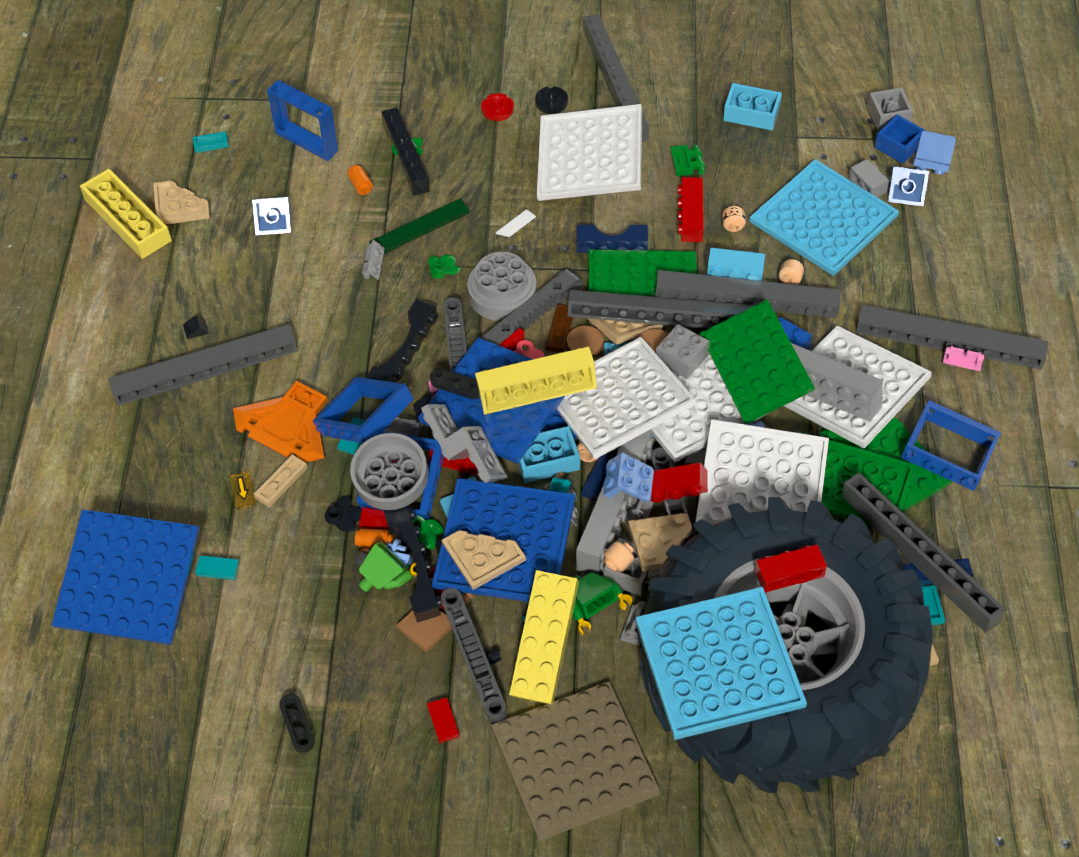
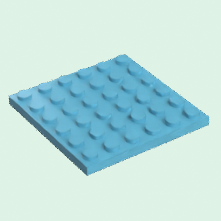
M815 159L751 215L749 222L834 276L899 215V211Z
M763 587L635 617L639 635L674 740L806 707V699Z

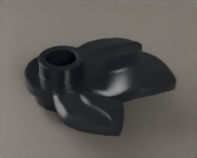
M350 497L341 498L336 501L334 506L326 510L324 517L328 524L336 525L340 531L352 532L356 530L354 523L360 520L362 510L351 506Z

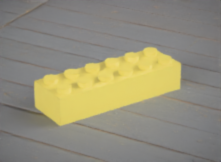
M110 169L80 185L84 200L141 259L171 242L168 227Z
M589 347L475 373L484 415L597 388L595 364Z
M536 570L510 696L544 704H553L579 586L577 578Z

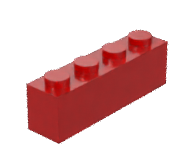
M682 177V183L678 184V195H681V198L678 197V208H681V211H678V221H681V224H678V235H681V242H703V178Z

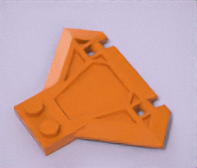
M296 381L284 397L233 408L236 430L240 433H243L245 430L250 431L248 434L249 438L287 458L293 454L305 463L324 459L320 432L316 431L313 420L328 401L327 396Z

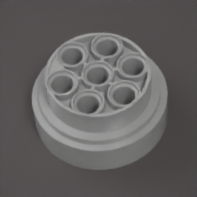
M495 252L483 257L471 271L467 282L468 298L472 308L479 315L495 321H502L537 293L536 277L533 270L519 256L509 252Z
M385 433L370 438L357 449L351 462L350 474L354 487L364 502L378 509L395 510L411 504L422 494L428 482L429 470L423 450L413 439L402 434ZM393 460H399L397 463H391ZM377 467L381 468L378 471H373ZM408 470H415L412 473H407ZM396 477L394 481H388L390 478ZM373 485H378L377 488L370 489ZM411 487L409 491H404V489ZM389 495H393V498H386V497L389 496Z

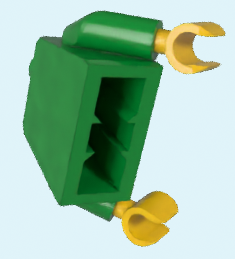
M594 572L589 573L583 578L579 575L573 577L578 579L579 586L572 615L575 621L579 623L578 631L582 636H584L582 627L585 626L589 632L591 631V625L589 622L584 621V617L589 619L617 601L618 598L620 599L619 607L622 610L627 608L623 601L628 602L629 605L632 603V597L627 594L624 595L622 593L623 590L612 577L599 576Z

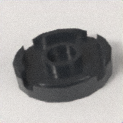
M544 87L537 92L535 104L541 112L546 114L560 113L568 106V95L559 87Z

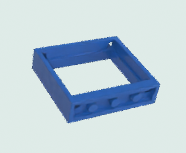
M279 80L267 89L275 133L329 161L338 152L332 107ZM286 102L318 118L321 137L290 122Z
M355 377L313 420V423L316 426V431L320 432L321 436L364 443L370 438L380 435L414 398L405 384ZM362 396L385 400L362 425L338 422Z
M929 400L901 458L974 491L1001 432ZM926 420L987 447L976 473L914 446Z
M383 431L381 434L393 433V432ZM405 435L413 439L421 449L433 451L428 482L424 489L420 510L413 509L414 516H421L425 520H429L444 455L437 440ZM357 493L356 502L358 503L360 509L364 507L382 510L368 505L360 498V496Z

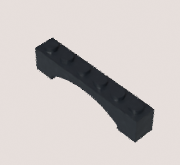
M398 108L382 111L384 130L396 148L412 195L416 196L430 192L428 176Z
M415 300L408 311V320L411 328L405 343L390 360L377 368L373 367L367 375V379L396 383L398 379L402 378L404 369L407 365L411 364L414 353L419 351L421 342L424 338H427L431 326L437 322L436 306Z
M405 506L395 510H383L390 534H396L409 547L415 558L417 581L414 594L409 598L417 623L440 616L439 608L442 607L439 595H434L433 590L436 589L432 587L433 578H429L428 572H431L428 560L424 561L423 559L426 551L423 542L419 543L417 539L421 537L418 525L413 526L412 520H416L413 509H408Z

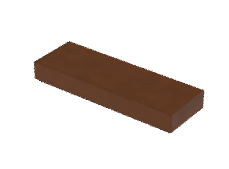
M557 304L546 351L565 352L567 337L573 321V317H567V305Z

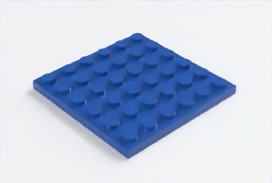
M478 337L453 370V373L476 379L475 373L533 359ZM439 389L428 404H445L458 430L462 427L481 426L495 454L518 464L565 396L484 415L480 397L478 399H469ZM422 412V413L419 415V417H418L419 422H420V423H423V424H425V425L430 426V425L424 420V418H423V414H424V413Z
M458 478L443 539L460 530L476 536L481 534L495 537V539L502 541L512 540L517 543L524 553L526 561L472 590L442 544L432 587L442 590L454 588L463 593L529 602L536 570L557 575L561 573L576 499L575 494Z
M82 509L51 626L54 628L172 645L200 528L195 525Z

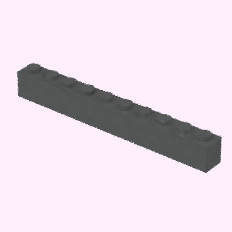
M595 14L583 17L584 35L615 106L639 104L600 15ZM642 111V142L649 140V125Z
M658 270L655 297L754 306L768 299L774 312L837 318L840 309V290L663 270Z
M570 290L567 317L671 326L680 325L683 327L709 329L754 305Z
M866 305L861 306L856 330L858 334L939 350H946V347L953 346L964 349V352L968 350L981 352L985 359L1041 370L1046 360L1048 341L1038 338L1035 339Z
M287 324L108 378L115 402L119 406L298 351L290 325Z
M858 473L844 482L842 497L885 538L887 537L896 546L897 550L985 633L1001 623L1005 608L864 476Z

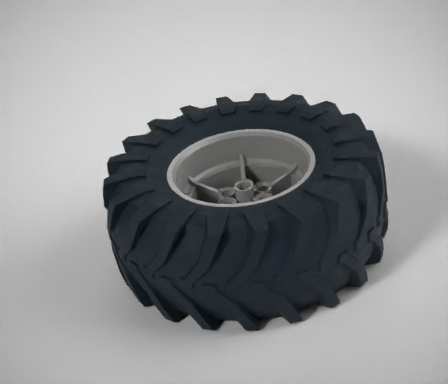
M768 497V510L748 512L740 503L728 505L732 516L714 525L700 519L693 524L699 533L698 535L690 539L683 547L671 545L667 550L666 555L671 560L656 578L650 580L648 587L650 593L646 600L645 609L642 611V616L760 588L761 586L754 572L756 560L765 556H776L784 551H795L803 546L818 545L826 562L827 569L823 578L765 593L769 605L787 606L779 619L775 615L774 618L806 699V707L677 739L678 746L695 763L704 757L713 771L723 780L734 784L739 774L745 775L760 790L768 793L777 794L779 782H791L806 792L820 791L819 779L839 776L850 780L858 776L859 773L855 767L873 757H884L889 752L890 747L888 745L895 739V736L909 725L914 716L912 713L915 712L928 678L933 629L929 606H924L923 590L914 569L904 571L901 556L896 546L887 537L874 543L862 519L851 514L844 523H840L832 518L829 510L823 503L813 500L810 501L807 512L791 510L780 497ZM807 612L820 619L829 627V630L814 633L811 628L804 627ZM639 635L640 668L643 683L648 697H650L653 712L665 732H669L671 729ZM837 655L834 666L826 675L817 669L811 658ZM794 656L801 657L802 659H795Z

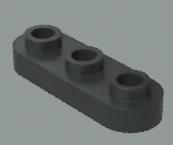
M444 369L434 370L430 374L431 385L437 389L469 399L479 398L476 379Z
M287 694L281 698L279 703L294 749L299 753H307L313 749L315 744L312 731L299 697L295 694ZM290 705H294L293 709H288ZM296 723L301 724L299 727H294ZM303 741H307L306 745H300Z

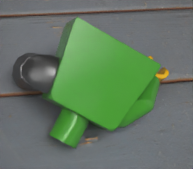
M382 541L376 543L371 550L369 548H362L355 555V562L360 566L359 572L364 576L359 586L366 592L373 585L378 590L401 587L411 580L412 576H417V573L413 571L416 563L412 564L409 568Z

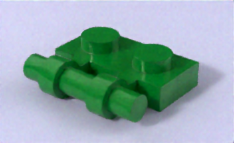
M687 145L670 147L676 176L693 175V169H696L699 175L705 173V163L702 160V151L698 145H694L691 150H688Z

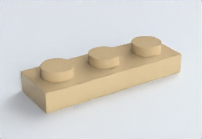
M292 454L254 493L255 499L270 508L308 468L307 463Z

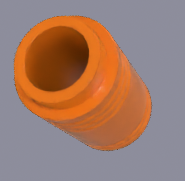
M353 165L349 168L348 178L358 194H368L372 190L373 184L364 169L359 165Z
M360 528L355 533V545L359 546V548L372 549L380 541L385 545L387 542L393 543V534L391 535L389 530Z

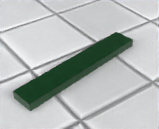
M460 198L373 240L385 248L384 254L469 214L470 211Z

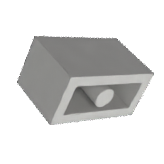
M868 159L850 169L849 180L876 197L887 193L888 178Z

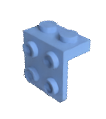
M923 131L913 165L917 166L916 169L927 171L928 168L933 169V173L944 175V172L948 173L956 138Z
M620 453L608 461L606 465L607 474L604 481V496L611 498L620 491H623L644 502L651 499L654 474L652 467L624 453Z

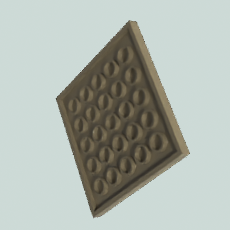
M610 682L554 701L552 705L546 704L491 725L538 842L660 795V789Z

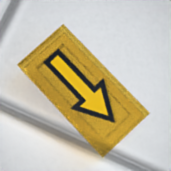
M249 472L229 475L237 511L255 507L256 502Z

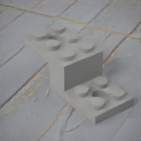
M427 404L421 408L424 413L423 418L430 425L432 435L439 442L444 457L448 460L466 459L469 457L476 465L480 479L485 483L500 482L508 478L481 426L462 427L458 430L445 404Z

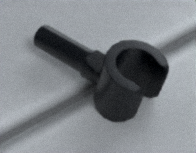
M483 648L491 665L501 660L497 649L489 652Z

